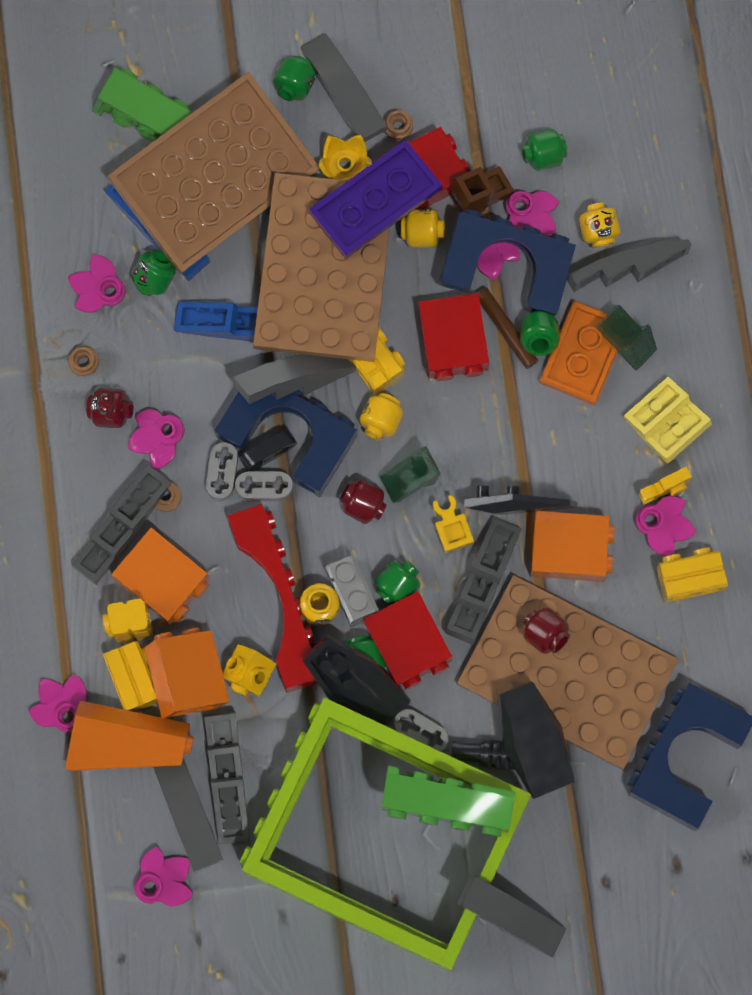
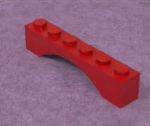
M263 504L227 515L238 550L251 557L265 570L281 598L284 610V632L276 663L286 693L317 684V681L303 662V657L311 650L310 644L315 643V639L310 625L303 626L300 617L303 615L300 608V596L294 598L291 587L295 586L296 583L291 568L284 569L281 558L286 557L281 539L274 540L271 531L277 528L272 512H265Z

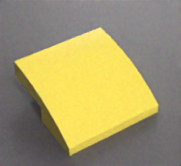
M669 377L664 379L624 415L625 420L667 464L712 425L711 419L690 401L689 395Z

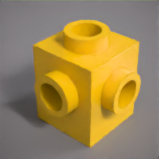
M238 644L231 658L227 661L223 677L231 683L229 689L244 697H246L247 693L260 697L276 663L258 651Z

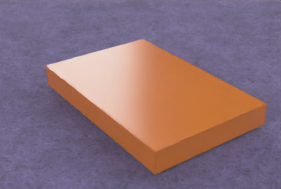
M574 300L561 329L558 347L551 353L539 383L595 406L630 322Z

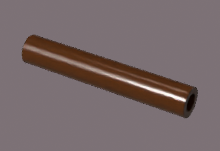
M482 289L478 293L480 304L525 368L528 369L539 361L537 357L525 351L521 345L520 333L489 289Z

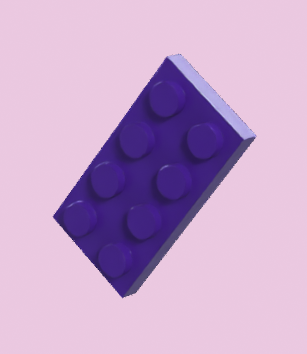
M405 139L309 209V214L344 258L347 259L442 190L443 185Z

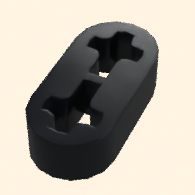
M289 429L284 430L244 453L240 460L247 472L255 471L290 451L297 445V441Z

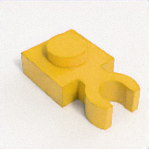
M686 466L660 479L657 483L641 489L638 496L643 505L669 493L672 497L688 489L687 484H689L692 476Z
M452 495L448 496L450 507L446 510L439 507L437 500L433 501L434 513L442 518V521L435 523V527L445 554L474 544L465 514L456 516L454 513L456 510V500Z

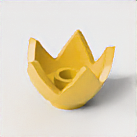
M329 135L325 141L323 158L319 161V167L328 179L345 181L350 180L372 164L371 159L367 156L366 144L361 135L353 136L346 141ZM343 161H348L351 163V166L345 169L340 164Z

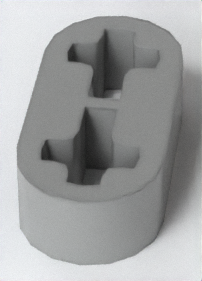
M227 442L215 445L210 453L206 489L209 496L215 501H225L234 492L238 453L235 447ZM223 450H227L229 456L233 458L226 461L225 469H220L221 462L216 456L222 455ZM219 475H224V484L229 487L228 489H223L221 494H217L216 489L212 485L218 484Z
M280 471L243 472L237 477L235 482L238 496L245 501H284L293 493L292 479L288 474ZM248 479H251L254 485H262V488H253L250 494L246 493L245 488L240 487L245 485ZM282 479L283 484L288 485V488H283L282 493L278 494L275 488H266V485H276L277 480Z
M404 709L396 715L394 719L395 731L427 746L429 745V739L424 737L422 733L425 731L430 735H434L438 732L441 734L440 740L443 744L441 746L436 744L433 748L440 752L447 748L448 734L438 724L411 709ZM409 716L413 717V724L420 728V731L416 732L410 728L406 732L402 731L400 719L407 720Z

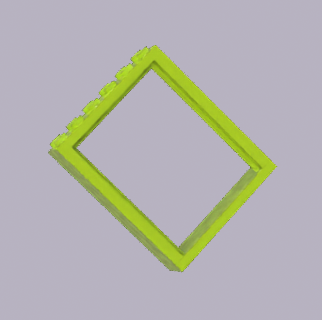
M324 697L322 703L316 702L310 712L308 720H310L309 724L311 726L308 732L302 731L294 747L298 753L294 761L288 760L282 771L281 777H283L282 780L284 782L281 789L275 788L269 798L267 805L271 810L267 818L261 817L253 833L257 839L253 847L247 846L239 863L243 866L242 872L265 885L450 972L476 914L467 909L464 910L450 943L447 944L269 859L332 727L437 777L456 779L464 782L465 786L470 787L471 784H480L514 791L515 798L508 833L502 832L501 837L497 838L479 877L491 884L531 794Z

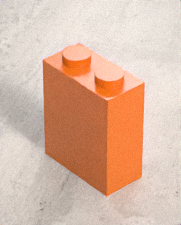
M536 511L534 516L530 577L604 582L606 574H612L613 555H608V543H614L615 525H609L610 516Z
M152 528L148 530L111 574L117 583L137 599L141 598L150 610L170 626L174 621L179 623L190 610L188 604L193 598L199 599L210 586L207 583L210 579L208 573Z
M192 628L182 631L181 635L173 636L172 632H166L154 636V641L144 647L162 719L215 710L230 702L212 630L200 632L199 628Z

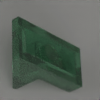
M620 305L615 306L596 326L635 371L657 350L649 324L639 327Z
M426 446L381 475L380 479L392 502L398 503L420 488L436 484L441 473Z

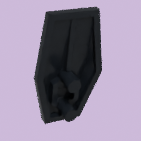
M478 485L477 498L464 499V508L497 515L577 508V502L569 499L519 495V486H507L506 495L489 496V486Z
M328 634L303 657L304 664L329 700L382 725H386L411 701L375 661Z
M530 681L498 694L503 749L531 794V797L535 799L574 783L562 726L535 684Z

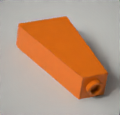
M80 701L74 718L65 769L74 771L181 765L184 754L190 755L194 736L188 735L190 723L167 718L162 719V717Z

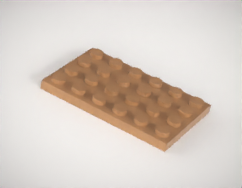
M247 72L111 172L107 179L166 257L172 262L175 269L181 274L271 206L275 173L311 176L320 167L252 75Z
M275 173L253 349L375 362L390 227L345 259L309 214V209L347 181Z
M513 575L457 685L499 706L498 694L532 681L560 722L565 741L624 770L679 659ZM550 608L568 623L570 638L558 653L543 654L524 639L523 631L525 625L523 621L531 611Z

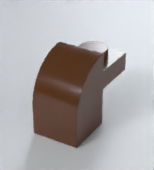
M500 166L485 173L481 167L456 177L450 187L464 213L466 209L483 213L486 207L504 200L514 193V189Z

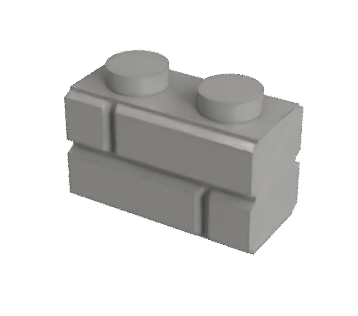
M354 554L325 567L326 574L333 589L339 596L340 605L346 613L345 615L351 628L362 624L364 618L379 611Z

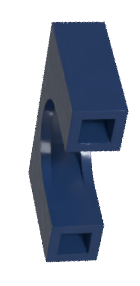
M466 209L465 213L459 212L456 216L438 285L467 293L471 288L478 259L482 251L497 243L512 244L525 252L530 259L533 269V278L524 310L531 312L544 311L555 317L558 314L576 245L569 243L570 239L562 235L552 234V237L540 235L541 230L534 227L523 226V229L512 227V222L506 219L494 218V221L482 218L483 214L478 211Z
M298 390L278 400L270 394L251 404L238 391L214 430L216 438L232 444L235 449L243 452L258 426L269 416L278 413H290L299 416L311 428L313 440L309 451L293 475L294 483L321 497L357 438V429L354 428L355 424L344 416L340 415L336 418L327 413L329 409L317 401L312 403L301 398L303 394Z
M688 683L685 689L679 687L670 703L675 706L671 716H663L656 729L661 735L656 744L652 742L648 744L642 756L646 763L642 771L635 769L627 786L632 788L629 793L630 797L696 831L699 829L713 801L684 786L673 776L668 764L670 745L682 733L702 731L739 749L752 727V716Z

